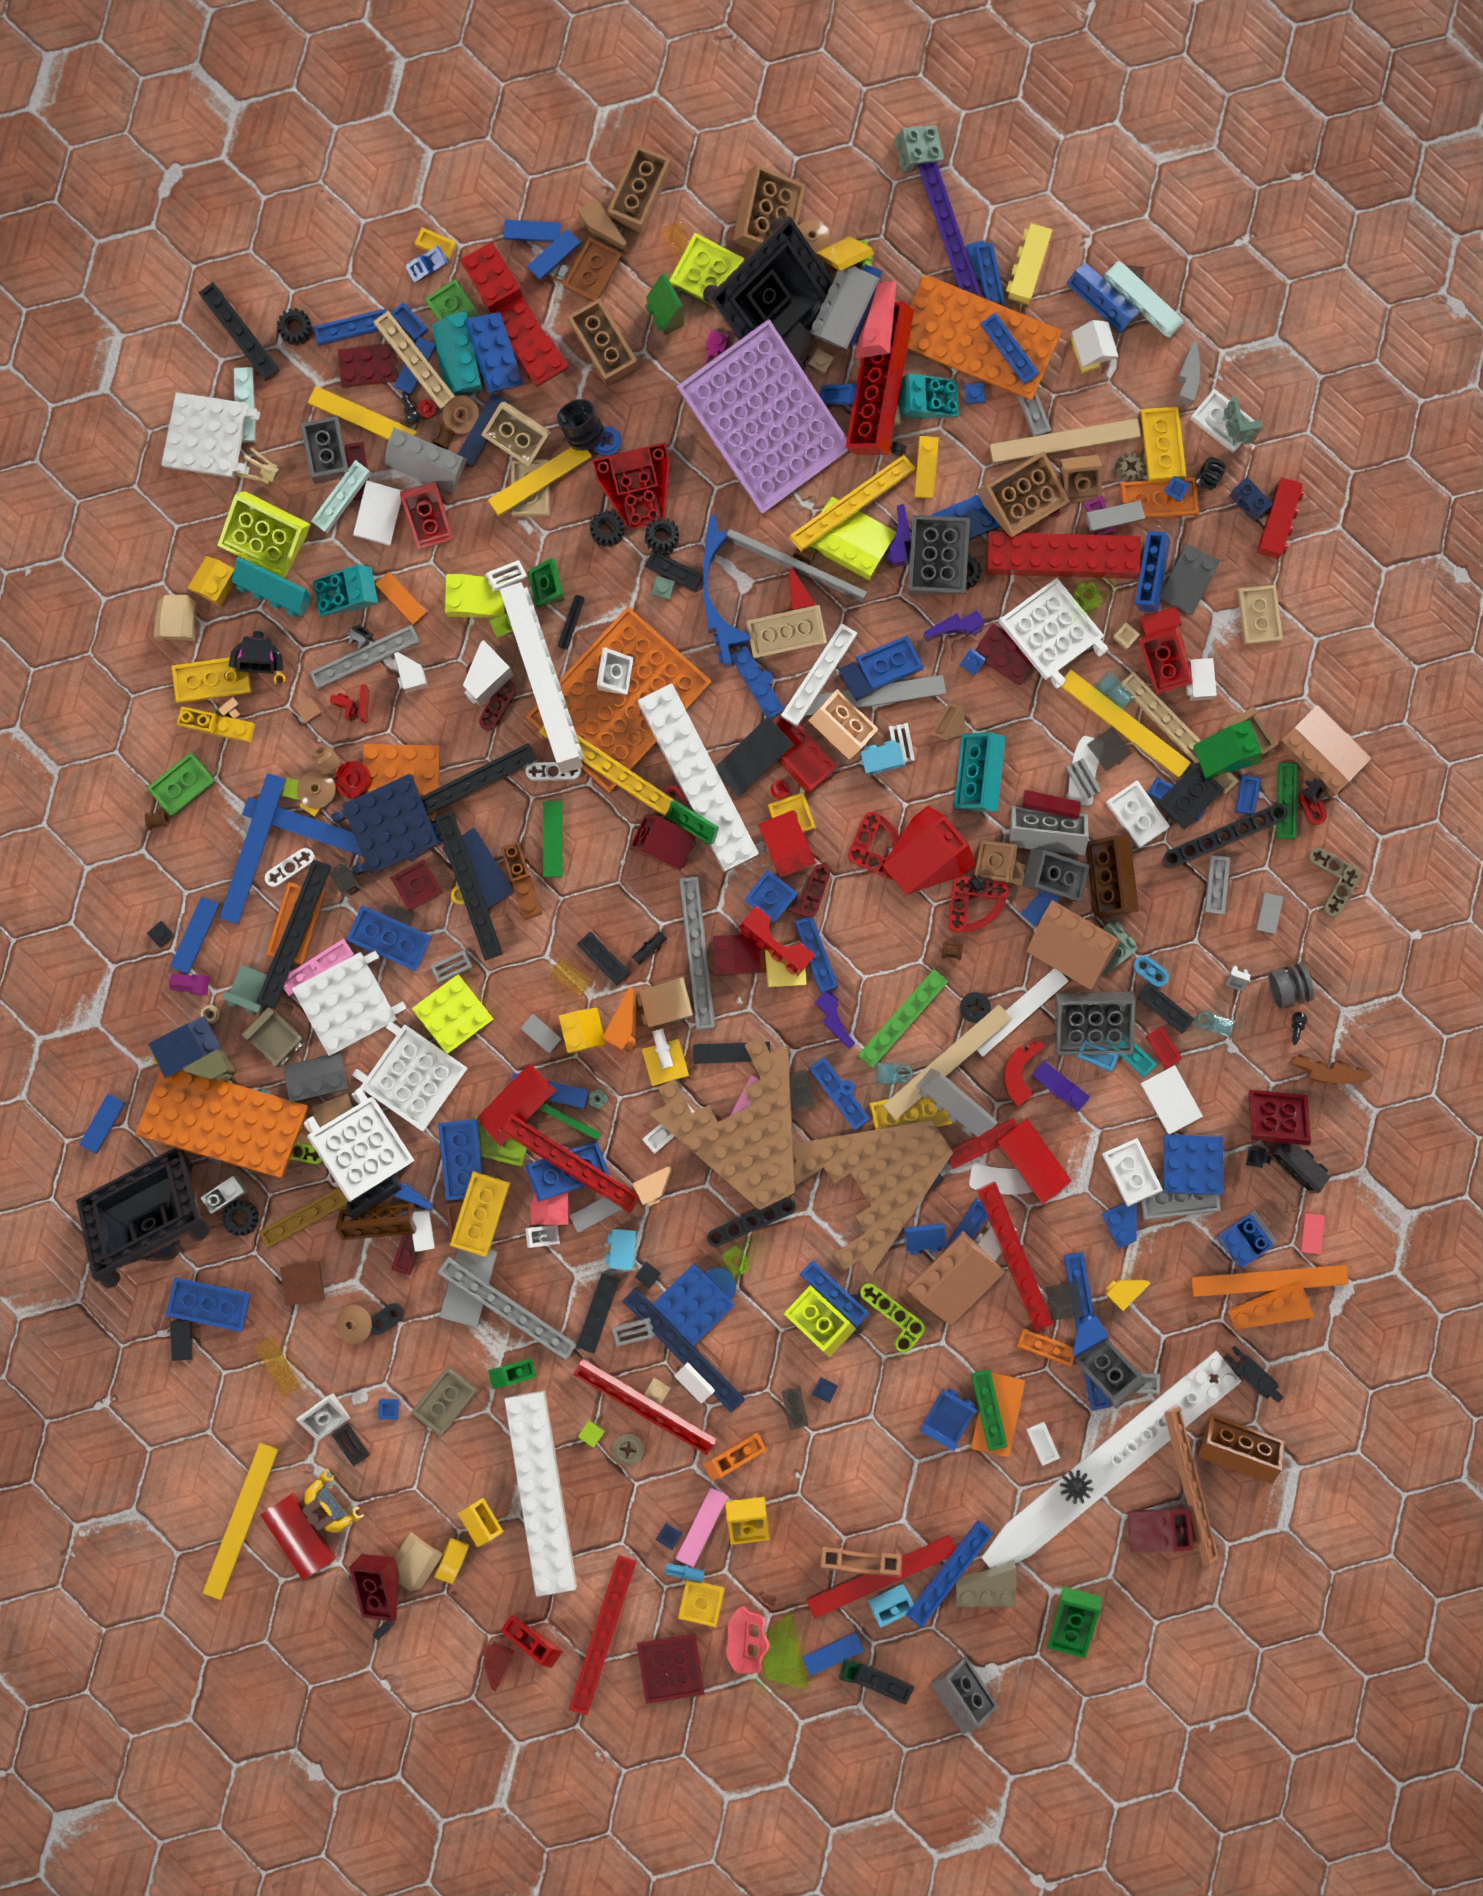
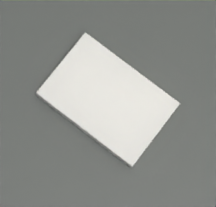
M1213 389L1190 417V420L1234 454L1243 442L1233 443L1232 438L1229 437V421L1224 416V409L1229 400ZM1240 409L1243 423L1255 421Z
M366 481L353 536L390 546L401 503L400 492L402 490Z
M1138 780L1105 802L1138 849L1170 828V825Z
M1175 1065L1140 1083L1168 1135L1203 1117Z
M1138 1138L1102 1154L1127 1207L1163 1192Z

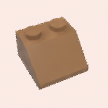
M1098 455L1060 459L1061 483L1070 500L1069 503L1089 501L1102 496V464Z

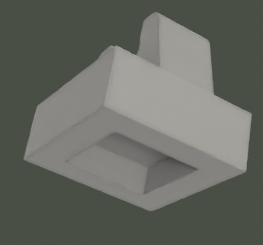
M1234 966L1226 979L1225 986L1244 991L1251 975L1248 974V970L1245 969L1243 972L1237 971V966Z

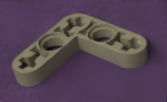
M1314 848L1308 853V861L1315 867L1338 879L1323 906V912L1326 916L1335 917L1342 912L1361 876L1360 871L1322 848ZM1319 852L1320 858L1325 860L1327 857H1329V859L1325 862V865L1323 866L1322 864L1324 863V861L1321 859L1315 861V856L1313 854ZM1331 861H1336L1339 864L1337 871H1332L1329 868ZM1353 871L1355 878L1350 879L1348 884L1342 883L1341 881H1347L1349 877L1347 873ZM1338 887L1346 889L1347 894L1345 897L1338 896ZM1336 900L1342 901V903L1338 902L1335 906L1337 912H1329L1330 908L1328 906L1333 905Z

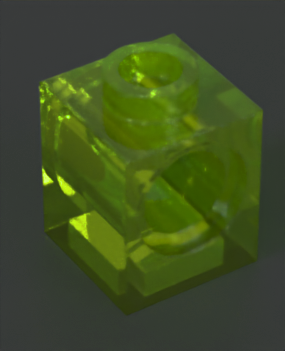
M1093 581L1090 583L1083 582L1078 585L1074 593L1075 598L1085 613L1101 606L1104 601ZM1083 593H1090L1092 595V599H1085Z
M735 1245L721 1255L734 1275L738 1273L741 1276L749 1270L747 1266L750 1265V1262L738 1245ZM734 1256L741 1257L742 1265L734 1267L731 1264V1259Z

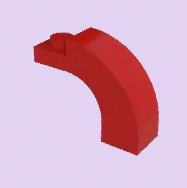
M1032 1041L1025 1047L1027 1050L1025 1052L1021 1047H1018L1010 1055L1004 1067V1088L1015 1107L1020 1106L1033 1096L1023 1081L1022 1070L1025 1063L1045 1047L1041 1041L1037 1043Z

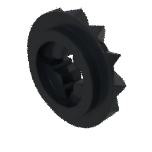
M969 993L960 1003L962 1016L965 1020L972 1023H978L991 1011L990 1001L982 993ZM977 1000L978 1007L983 1008V1010H977L973 1016V1009L967 1006L974 1005V1002Z

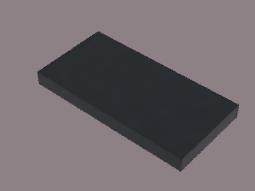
M768 716L715 768L738 796H741L795 744Z

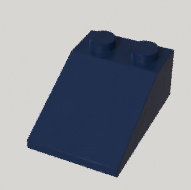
M205 1016L189 1022L148 1044L165 1079L184 1071L183 1068L216 1050L222 1051Z

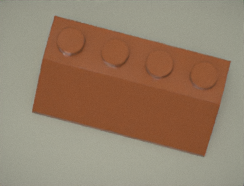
M1210 1414L1200 1441L1198 1457L1273 1485L1282 1471L1285 1441Z

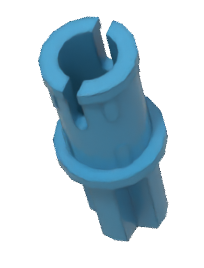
M666 1564L665 1575L683 1578V1581L688 1579L700 1583L703 1582L705 1570L690 1568L688 1565Z

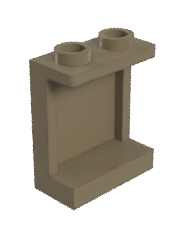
M270 1007L242 1034L245 1039L250 1041L278 1068L285 1066L290 1060L289 1056L293 1052L297 1053L304 1046L302 1043L305 1041L294 1028Z

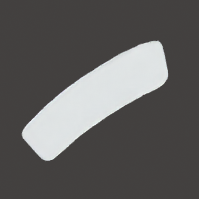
M1083 736L1075 750L1072 764L1083 758L1095 778L1099 759L1104 748L1103 742L1089 736ZM1080 764L1079 767L1093 790L1094 787ZM1073 768V772L1079 780L1086 795H1088L1089 792L1087 788L1085 787L1076 769ZM1069 777V798L1081 801V805H1091L1093 803V796L1084 801L1073 780Z
M980 1164L972 1167L969 1186L975 1190L994 1181L998 1186L1000 1194H1025L1032 1192L1016 1169L996 1168Z

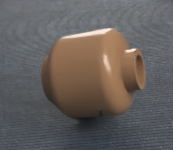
M321 746L313 752L312 763L321 774L331 775L338 770L340 758L333 748Z

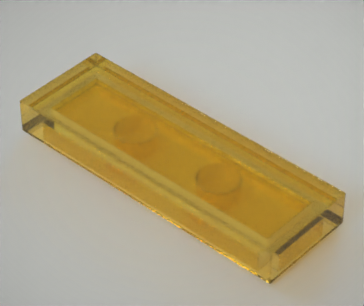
M273 1336L255 1345L283 1397L301 1387Z

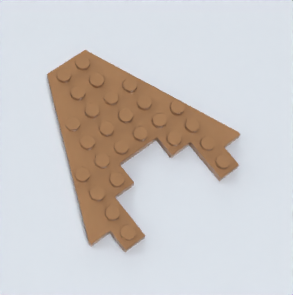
M761 1036L745 1044L761 1080L744 1088L752 1106L717 1122L710 1105L692 1113L676 1079L658 1087L666 1105L650 1112L652 1117L759 1210L795 1193L788 1048L784 1046L770 1053Z
M932 1120L793 1144V1156L797 1162L794 1163L795 1185H797L823 1167L834 1183L848 1174H852L872 1206L856 1215L866 1233L836 1251L834 1255L844 1270L861 1260L871 1275L953 1152Z

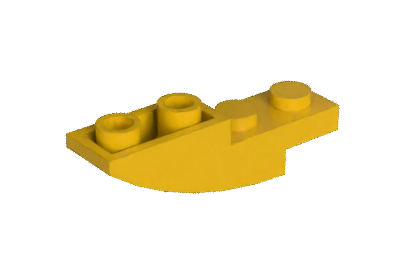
M181 707L176 725L222 738L251 743L256 724L219 716L215 713Z

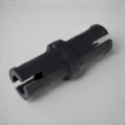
M659 930L647 942L645 941L643 946L631 957L641 965L647 957L656 952L655 950L667 938Z

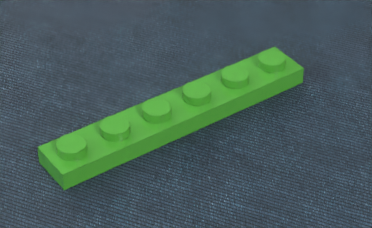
M933 969L858 1056L873 1068L948 981Z

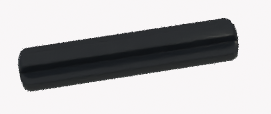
M574 596L558 644L562 649L569 648L585 601L583 596Z

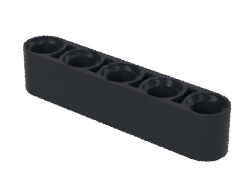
M784 1198L762 1210L758 1209L711 1230L707 1236L708 1243L714 1247L721 1246L791 1215L795 1211L796 1204L791 1198ZM784 1201L792 1203L793 1207L790 1212L782 1210L781 1205ZM766 1209L774 1210L775 1216L772 1220L765 1219L764 1211ZM750 1216L757 1219V1225L753 1228L746 1225V1219ZM732 1224L739 1227V1233L735 1236L730 1235L728 1232V1228ZM714 1232L720 1233L722 1237L721 1241L717 1244L713 1243L710 1239L711 1234Z

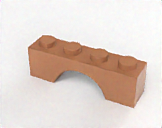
M823 1547L821 1568L828 1571L901 1578L903 1557L899 1554L860 1553Z

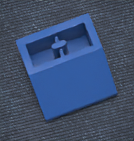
M1251 1213L1230 1224L1215 1235L1239 1268H1244L1274 1246Z

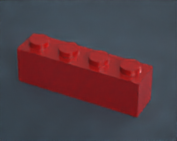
M1283 477L1277 482L1272 499L1273 505L1269 509L1256 553L1276 559L1286 553L1288 543H1286L1287 536H1291L1294 527L1291 523L1293 519H1296L1299 508H1296L1298 501L1301 502L1304 494L1302 490L1303 483Z

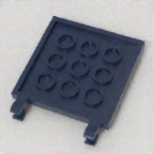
M407 774L342 804L344 810L331 814L333 821H337V823L348 818L365 861L352 867L354 874L360 875L366 871H369L370 875L376 874L440 845L412 774Z

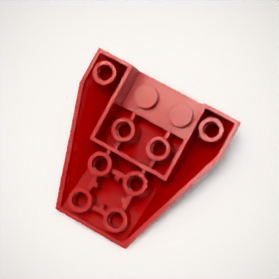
M665 442L592 460L598 483L628 530L648 526L649 522H653L655 518L659 521L660 517H663V521H665L670 464Z
M926 806L912 818L882 866L905 895H909L961 877L974 867L976 862L968 843L946 816L932 807Z

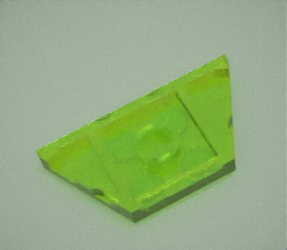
M788 1612L785 1617L776 1622L767 1632H764L769 1642V1649L762 1659L767 1680L809 1689L792 1612Z

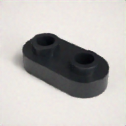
M392 1303L371 1317V1333L375 1335L383 1334L401 1321L404 1316L403 1307L397 1303ZM393 1309L397 1310L398 1315L396 1317L392 1316L391 1311ZM377 1321H380L382 1323L381 1328L376 1327L375 1324Z

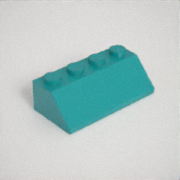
M467 312L446 316L432 325L442 379L454 396L483 391L477 358L464 323L466 319H469Z
M241 557L236 559L232 578L236 590L244 594L249 592L258 601L263 602V600L270 602L269 605L277 610L280 608L287 610L286 614L294 618L297 616L304 617L313 599L305 588Z
M992 732L962 734L954 809L974 812H998L1006 737Z

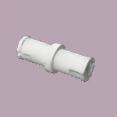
M664 1028L652 1031L656 1044L655 1052H658L661 1068L674 1066L669 1052L670 1045H667Z

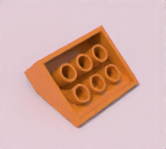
M629 986L602 1037L607 1044L626 1054L628 1050L632 1052L637 1042L635 1040L637 994L631 986Z

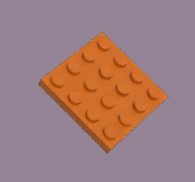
M364 744L363 764L367 766L371 774V784L366 793L407 774H412L421 797L439 788L440 746ZM439 811L429 815L431 822H436L435 817L438 816Z

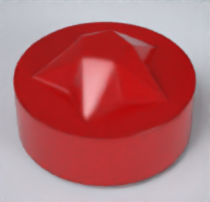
M424 399L419 402L417 409L422 418L431 419L436 415L437 407L432 400Z
M777 780L770 787L772 796L777 800L785 799L790 794V788L783 780Z

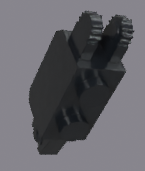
M1233 1346L1231 1349L1241 1359L1237 1364L1230 1356L1225 1355L1223 1359L1260 1396L1266 1399L1271 1397L1279 1403L1284 1397L1276 1390L1279 1387L1278 1383L1252 1358L1242 1353L1236 1346Z

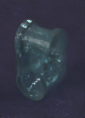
M876 1064V1084L906 1083L913 1076L912 1068L905 1064ZM903 1068L906 1069V1072L910 1073V1075L906 1076V1079H902V1075H899Z

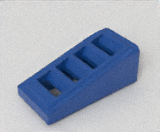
M401 1183L402 1190L393 1194L395 1197L425 1209L432 1210L435 1207L433 1203L407 1183Z

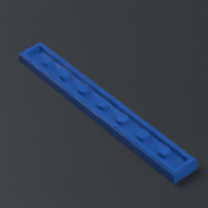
M269 773L266 774L220 919L236 924L240 923L284 789L285 778Z
M248 797L242 815L252 818L258 800ZM277 807L272 826L362 856L353 832Z
M1083 1252L1063 1255L1077 1333L1079 1325L1082 1324L1081 1320L1090 1315L1092 1318L1095 1317ZM1084 1373L1090 1410L1111 1408L1110 1402Z

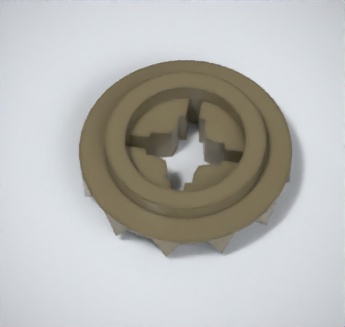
M1127 452L1119 457L1115 470L1121 480L1134 482L1143 477L1146 463L1136 453ZM1127 463H1129L1130 465L1132 463H1136L1134 467L1135 471L1131 469L1125 472L1128 467Z
M625 1434L617 1438L612 1448L615 1460L624 1466H632L638 1463L644 1453L641 1440L632 1434ZM630 1442L631 1448L637 1452H630L628 1458H626V1451L620 1448L626 1447Z

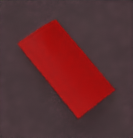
M780 717L775 723L795 745L778 762L803 790L809 794L827 779L838 766L800 724L796 727Z
M529 1063L477 1118L489 1135L501 1147L511 1139L499 1131L507 1116L511 1113L526 1123L557 1090Z
M1027 1118L995 1140L1041 1204L1046 1203L1072 1181Z
M293 1492L262 1513L261 1517L302 1581L334 1561L336 1557L314 1525L308 1522L307 1516L302 1510L303 1506Z

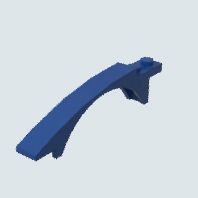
M712 514L707 529L703 562L704 603L709 633L717 632L713 635L715 644L720 646L721 652H717L719 663H723L724 668L732 667L729 648L750 644L749 634L734 628L720 616L709 596L707 587L709 568L714 556L727 541L726 530L718 532L715 514Z

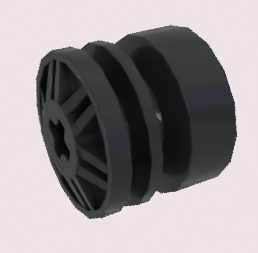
M586 399L573 400L559 410L557 422L571 448L577 451H585L595 447L603 439L605 434L604 426L590 401Z

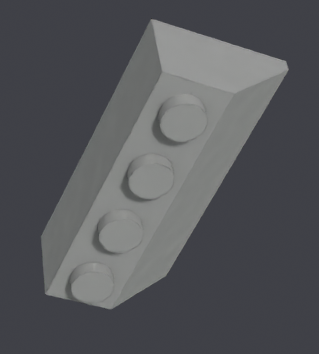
M850 266L842 271L838 270L834 282L829 288L827 297L821 305L820 312L813 322L810 334L825 343L847 349L879 278L854 266Z
M394 428L387 444L384 465L426 483L436 481L438 488L454 494L467 459Z
M1012 806L1009 844L1018 845V849H1044L1054 853L1085 855L1089 838L1088 814H1079V818L1074 819Z
M932 1068L916 1085L920 1089V1095L927 1100L931 1098L935 1102L933 1105L941 1112L945 1110L949 1114L947 1117L955 1124L959 1122L963 1126L962 1130L969 1136L973 1134L979 1137L998 1123L996 1119L948 1078Z

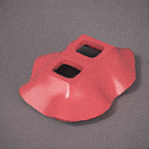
M744 1606L739 1607L728 1622L726 1655L735 1672L755 1674L762 1670L761 1661L769 1649V1642L764 1633V1617L748 1611ZM751 1624L759 1626L758 1637L750 1634ZM750 1644L758 1647L757 1657L749 1655Z

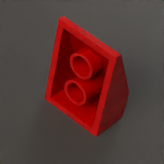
M436 481L400 492L403 507L418 550L454 539Z
M1178 625L1141 636L1139 644L1156 694L1193 684L1184 641Z
M793 810L758 824L780 878L816 863Z

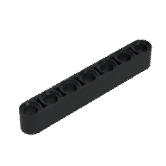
M1282 804L1273 805L1170 849L1163 856L1162 863L1167 869H1174L1275 826L1287 817V808ZM1273 810H1280L1282 818H1276L1273 815ZM1257 817L1264 819L1265 824L1263 826L1256 824L1255 819ZM1238 825H1244L1247 828V833H1240ZM1226 832L1229 835V840H1221L1220 833ZM1209 840L1212 847L1209 849L1204 848L1202 841ZM1185 848H1192L1194 855L1187 856L1184 852ZM1168 855L1176 857L1177 861L1175 864H1170L1167 861Z

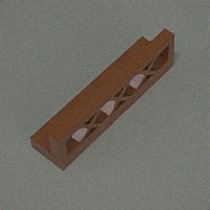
M411 1203L372 1207L349 1221H344L345 1216H349L348 1209L340 1210L336 1229L342 1240L415 1234L417 1228L413 1221L415 1206ZM402 1211H408L407 1216H398V1214ZM384 1213H391L385 1218H380ZM366 1214H372L368 1219H361Z

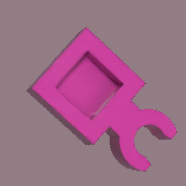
M710 330L706 344V350L710 352L705 356V363H708L709 358H716L718 353L721 354L725 351L728 334Z

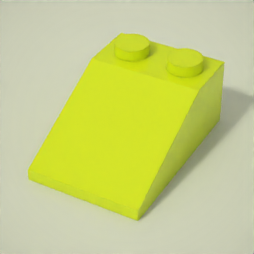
M446 574L445 612L448 617L495 618L505 613V604L500 590L493 592L492 585H489V580L486 577Z
M811 1285L784 1313L829 1358L856 1330Z

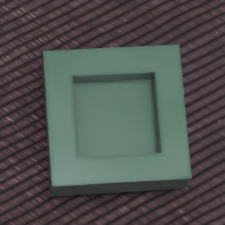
M657 576L652 596L670 601L675 581Z

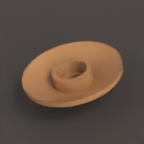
M809 220L798 226L816 255L817 252L829 247L830 233L824 224ZM809 234H814L815 237L810 238Z
M463 395L452 397L447 401L443 409V421L446 427L451 428L458 434L471 431L479 417V409L476 403L471 398ZM460 410L461 416L457 417L456 412Z
M311 771L305 774L297 786V793L301 802L313 809L323 808L330 804L336 791L333 779L328 774H321L319 771ZM317 785L318 790L313 792L312 787Z
M359 1305L346 1306L338 1314L336 1321L337 1331L344 1341L350 1344L361 1343L371 1333V1317Z

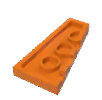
M1300 1281L1227 1310L1235 1330L1314 1318Z

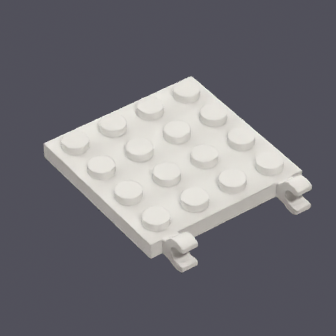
M176 393L161 465L165 468L235 478V473L248 475L250 467H247L246 464L238 463L246 419L259 420L260 412H257V409L249 408V405L243 402Z
M1058 578L1051 581L998 621L1045 680L1051 678L1053 685L1057 689L1066 681L1058 672L1060 669L1091 646L1094 647V651L1099 657L1108 650V647L1101 641L1104 637L1103 633Z
M376 950L364 957L359 952L292 988L328 1056L385 1027L390 1021H396L397 1017L395 1014L407 1008L403 1001L393 1007L390 1006L370 970L368 963L379 958Z
M390 1021L386 1028L397 1035L368 1076L359 1069L355 1070L353 1076L363 1082L360 1087L362 1090L424 1132L468 1068L404 1024L401 1029Z
M362 1088L352 1093V1097L359 1105L321 1128L313 1116L304 1122L306 1129L311 1132L307 1138L349 1202L414 1162L411 1154L374 1097L368 1099Z

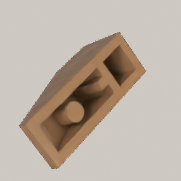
M597 199L578 210L579 218L577 220L582 228L586 227L589 233L623 252L628 251L627 242Z

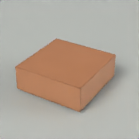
M311 697L295 707L306 724L322 714Z

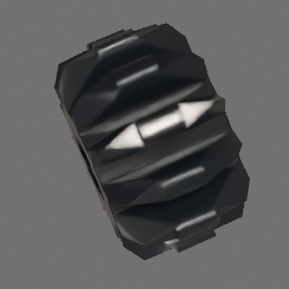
M1212 456L1207 458L1197 474V484L1210 491L1216 488L1225 473L1226 465L1218 458Z
M1077 1470L1076 1476L1073 1475L1072 1471L1068 1472L1071 1477L1070 1479L1063 1475L1062 1478L1067 1483H1060L1059 1486L1066 1487V1489L1060 1492L1062 1495L1069 1493L1065 1498L1066 1501H1069L1073 1496V1504L1077 1503V1498H1079L1081 1503H1084L1083 1495L1090 1499L1091 1496L1086 1491H1093L1092 1487H1087V1485L1092 1483V1480L1084 1481L1088 1474L1084 1473L1080 1478V1470ZM1074 1482H1077V1484L1081 1483L1082 1486L1079 1487V1492L1071 1490Z

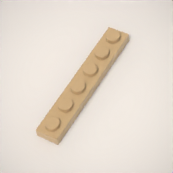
M387 311L373 321L374 325L442 411L447 401L455 396L394 317Z

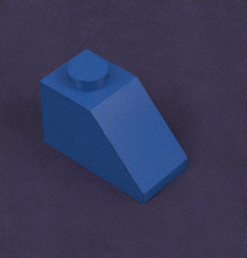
M1090 1315L1081 1320L1082 1324L1079 1325L1073 1349L1075 1358L1109 1339V1335L1097 1315L1093 1318Z

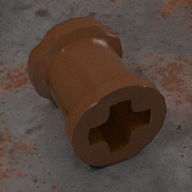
M440 425V432L432 443L448 450V443L451 437L455 435V431Z
M796 547L793 557H799L810 565L817 549L806 548L801 552Z
M161 810V813L151 815L146 813L145 823L147 829L152 830L154 827L159 826L168 827L166 811Z
M943 942L941 959L949 957L957 958V960L961 961L963 944L953 945Z

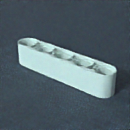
M1117 261L1104 274L1105 280L1165 336L1170 338L1184 324L1182 318L1123 263Z

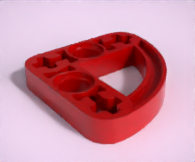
M873 811L868 812L864 816L849 849L848 859L857 866L892 880V877L888 875L884 868L883 872L879 871L883 861L885 862L887 858L868 849L879 825L887 831L894 846L900 836L895 827L885 817ZM872 816H874L875 821H877V823H873L870 828V830H874L873 833L868 829L862 828L863 826L867 828L869 824L867 818H871ZM861 833L869 835L870 840L867 843L860 842L859 835ZM858 850L860 851V856L865 857V853L869 856L866 858L865 864H862L863 859L857 858L854 860L851 853H855ZM871 858H877L879 866L872 868L869 866L868 861Z
M956 878L952 885L948 918L949 929L956 933H967L979 930L991 923L999 915L1006 903L1008 896L1007 885L1000 881L985 880L986 890L984 893H977L973 889L971 893L968 892L970 888H963L960 891L959 887L956 886L960 881H964V885H970L968 880L971 878ZM989 884H992V889H997L998 886H1001V889L1005 891L1000 896L997 895L996 891H991V895L987 894L989 892ZM969 896L998 900L993 910L979 921L966 924ZM957 899L964 902L965 906L961 910H957L954 907V901ZM952 912L957 914L964 913V916H959V922L962 925L958 929L952 924L956 919V915H952Z

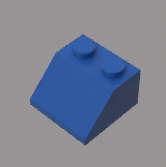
M942 1223L903 1228L905 1249L907 1252L910 1251L911 1255L922 1254V1250L930 1249V1253L940 1252L942 1247H946L945 1225Z

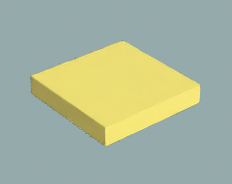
M765 950L768 987L807 985L805 968L799 976L793 975L786 970L785 965L773 960L770 956L771 954Z

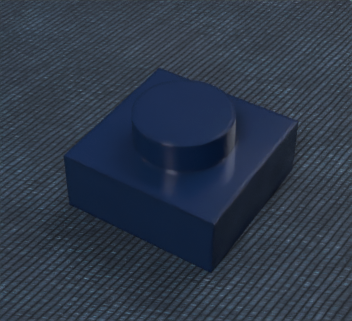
M820 1377L812 1395L830 1403L838 1385Z
M666 1522L656 1541L673 1550L683 1532Z

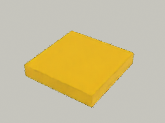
M804 792L768 804L772 818L793 810L803 833L816 829Z
M679 1039L667 1042V1045H670L669 1052L674 1065L671 1067L661 1068L658 1052H655L656 1045L642 1049L652 1086L689 1076Z
M686 1579L678 1619L716 1628L725 1587Z

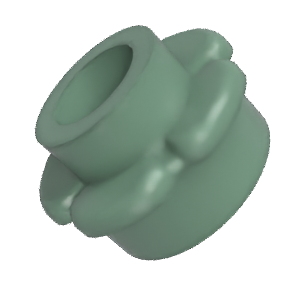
M598 1089L589 1094V1104L592 1107L600 1109L607 1103L608 1098L604 1091Z

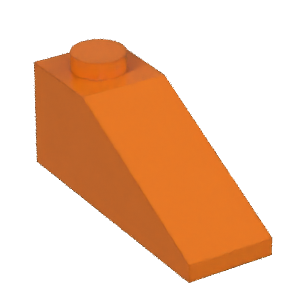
M755 1433L702 1464L712 1481L722 1478L767 1449L759 1434Z

